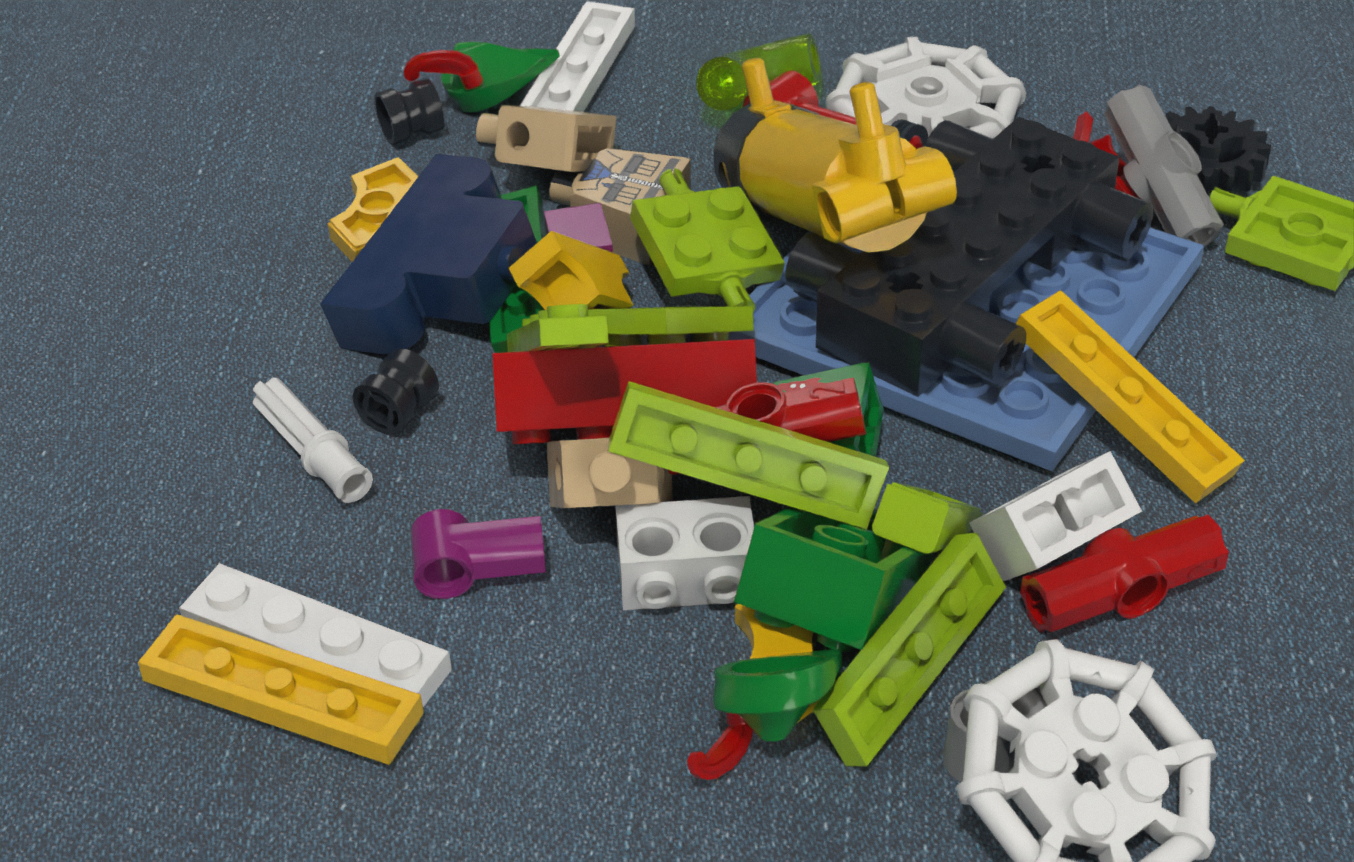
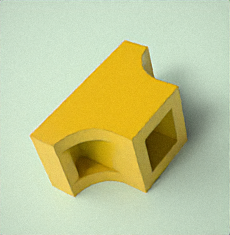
M550 231L509 267L518 287L530 293L545 310H547L548 306L587 304L588 309L631 308L634 305L622 282L630 273L620 255L554 231Z

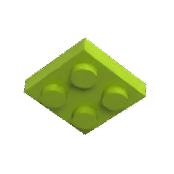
M753 306L588 309V316H607L608 343L605 346L642 345L641 334H648V345L686 343V334L692 333V342L729 340V332L754 331Z

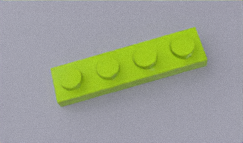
M587 304L548 306L547 310L538 311V314L530 315L528 319H522V327L507 334L508 352L594 348L607 344V316H588Z
M628 381L608 442V452L867 529L889 470V465L885 459Z
M977 533L954 536L833 684V687L813 708V712L845 766H868L1005 590L1006 586Z

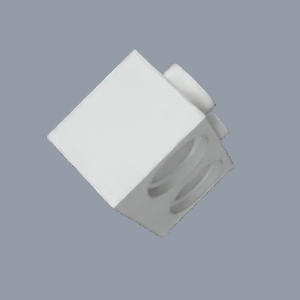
M1111 451L1059 474L969 522L973 532L977 533L1002 580L1006 581L1046 565L1142 512Z
M750 496L615 505L623 611L734 603L754 530Z

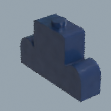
M436 154L320 303L340 348L377 354H390L396 349H408L422 337L425 330L423 321L425 317L479 324L489 322L516 286L509 267L537 244L523 203L517 200L502 198L491 166L486 160L476 157Z

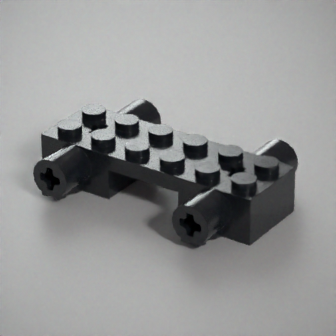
M1021 117L1015 119L995 138H990L954 122L944 120L933 129L925 146L942 152L953 170L957 188L956 200L953 204L927 212L925 220L911 238L891 250L870 253L862 251L859 253L842 244L824 239V236L810 232L803 236L795 245L788 259L785 271L786 284L793 289V292L807 301L817 303V349L850 365L869 362L873 376L916 397H919L944 372L958 376L975 377L983 384L999 388L1004 380L1015 372L1024 351L1026 330L1016 323L989 312L990 294L1026 260L1052 271L1076 248L1088 252H1103L1111 258L1127 262L1136 251L1142 248V243L1148 234L1153 218V206L1151 203L1115 189L1119 157L1098 149L1089 142L1076 140L1046 128L1037 121L1026 120Z

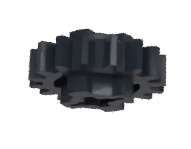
M1191 106L1185 107L1184 116L1171 111L1167 112L1165 117L1172 130L1187 140L1199 157L1202 170L1197 176L1207 195L1215 187L1230 193L1233 187L1248 192L1251 190L1252 181L1262 182L1264 172L1268 166L1271 145L1266 144L1268 135L1266 131H1254V120L1250 119L1239 122L1235 120L1237 112L1231 110L1222 116V111L1215 110L1211 106H1208L1206 110H1202V113H1197Z

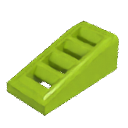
M892 482V484L887 483L872 529L878 536L930 554L944 549L955 535L970 532L972 528L969 522L981 517L984 513L980 512L981 509L932 490Z

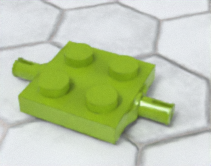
M674 168L673 173L671 169L666 170L660 176L659 184L667 195L633 200L630 220L670 296L693 293L718 294L723 297L727 306H753L754 313L756 305L751 300L746 288L754 284L780 281L785 262L744 191L739 186L694 192L689 189L679 169Z
M1272 176L1262 190L1247 198L1221 190L1218 187H1215L1211 192L1209 198L1216 212L1238 219V222L1228 234L1225 253L1247 260L1253 265L1267 267L1302 279L1310 285L1322 286L1333 291L1338 289L1348 272L1354 268V202L1276 176Z

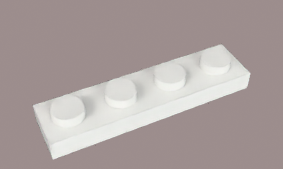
M586 1L556 48L560 53V57L539 75L520 106L584 112L635 27V9Z
M220 563L179 607L181 616L421 694L423 707L452 670L450 654L447 650Z

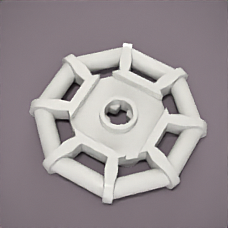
M906 37L905 43L867 55L854 53L843 62V74L836 89L828 95L826 107L829 110L855 117L849 90L853 85L871 82L875 85L881 116L885 125L890 126L893 122L903 119L923 125L929 137L933 129L940 122L948 120L964 127H972L968 129L990 138H995L1013 122L1017 108L1026 98V91L1019 79L1007 76L987 58V51L983 48L972 46L968 49L923 43L919 41L918 37ZM981 103H996V106L993 110L990 107L981 105Z
M1054 639L1040 641L1033 654L987 684L971 686L963 700L964 707L968 712L963 781L956 786L961 804L972 806L1013 862H1079L1058 857L1061 847L1067 848L1072 842L1091 847L1086 852L1098 855L1099 862H1134L1124 843L1142 830L1146 831L1162 845L1139 862H1192L1209 857L1216 841L1214 835L1209 830L1211 761L1217 757L1212 741L1201 739L1152 678L1154 672L1152 667L1142 661L1132 665L1064 648L1059 640ZM1070 680L1114 690L1117 693L1112 699L1101 694H1090L1084 698L1074 696ZM1037 686H1040V691L1047 707L1027 719L1012 706V703ZM1136 705L1170 746L1169 748L1158 751L1131 718L1129 713ZM997 735L1010 741V753L1015 750L1014 767L1008 773L995 771ZM1076 759L1084 760L1096 769L1101 783L1100 790L1091 781L1080 785L1075 780L1073 773L1079 766ZM1180 772L1178 816L1162 808V794L1168 788L1169 775ZM1012 798L1041 835L1038 841H1036L1006 800Z

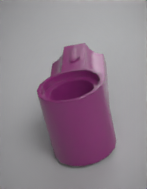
M436 509L422 514L412 524L413 581L416 588L422 594L434 599L457 597L468 591L475 579L546 572L540 516L469 523L458 512L448 509Z

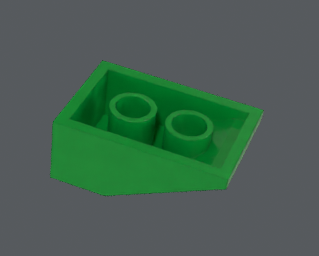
M789 507L755 524L734 602L754 609V617L765 624L780 628H791L793 625L818 633L817 640L829 648L841 649L843 652H855L857 649H863L913 588L935 553L926 554L876 535L872 529L877 513L875 510L867 529Z

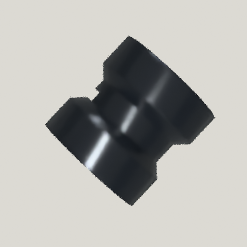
M428 78L411 82L408 89L398 92L390 88L376 92L374 95L377 118L381 130L390 144L406 141L412 132L422 131L425 134H430L444 128V113L435 86Z
M396 349L380 363L378 374L369 375L354 389L352 395L353 404L359 416L373 429L386 435H396L412 421L415 414L414 409L423 408L437 395L439 381L434 369L420 355L407 349Z

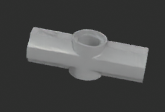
M1138 85L1135 88L1122 90L1107 102L1108 108L1104 115L1129 161L1124 166V174L1128 183L1142 200L1152 204L1166 233L1204 245L1205 247L1220 236L1219 230L1223 223L1197 176L1202 170L1198 155L1187 140L1172 130L1150 88Z

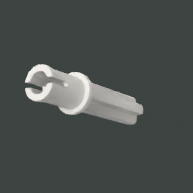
M273 377L266 383L259 381L253 388V391L257 394L253 400V405L301 455L302 467L310 475L321 477L333 490L335 496L345 503L355 502L366 495L372 485V473L361 465L349 452L348 441L341 433L328 430L280 379Z

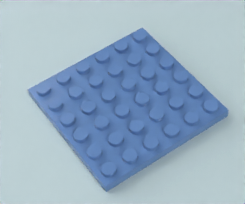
M1150 228L1142 243V248L1136 251L1127 262L1111 258L1103 252H1088L1076 248L1052 271L1026 260L990 294L989 312L1016 323L1020 314L1061 290L1129 354L1135 357L1200 266L1204 245ZM846 246V247H848V248H850V249H853V250H855V251H857V252H859V253L862 252V250H859V249H856V248H852V247ZM791 250L783 258L785 265L781 280L760 283L749 295L756 305L753 313L754 331L729 332V340L755 339L756 357L802 375L850 366V364L816 348L817 303L807 301L793 292V289L786 284L785 271L792 252ZM1026 343L1015 372L1008 376L999 388L983 384L975 377L958 376L944 372L919 397H916L874 376L884 407L1052 472L1096 412L1094 407Z

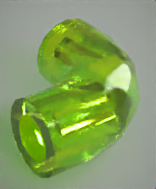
M805 33L717 56L705 62L699 69L696 78L697 92L701 100L708 107L716 110H730L743 105L744 99L748 96L741 66L746 60L753 58L763 59L769 81L785 71L793 70L804 75L813 86L821 85L823 74L816 42L811 33Z

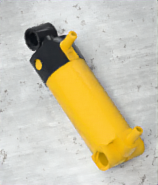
M753 58L744 61L741 65L750 104L735 111L720 129L719 134H717L713 150L714 172L721 188L739 186L744 191L756 213L789 222L824 236V239L834 243H841L870 253L891 250L911 238L925 220L927 212L955 202L957 195L956 180L947 158L937 149L926 146L916 149L906 139L899 137L896 127L883 124L875 85L871 82L853 85L849 90L857 123L855 125L821 116L817 112L773 100L764 60Z

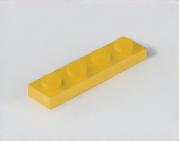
M1061 290L1020 314L1016 324L1024 327L1026 330V344L1195 504L1232 478L1245 460Z
M178 614L174 616L138 662L142 679L145 682L388 765L391 764L424 714L421 694Z

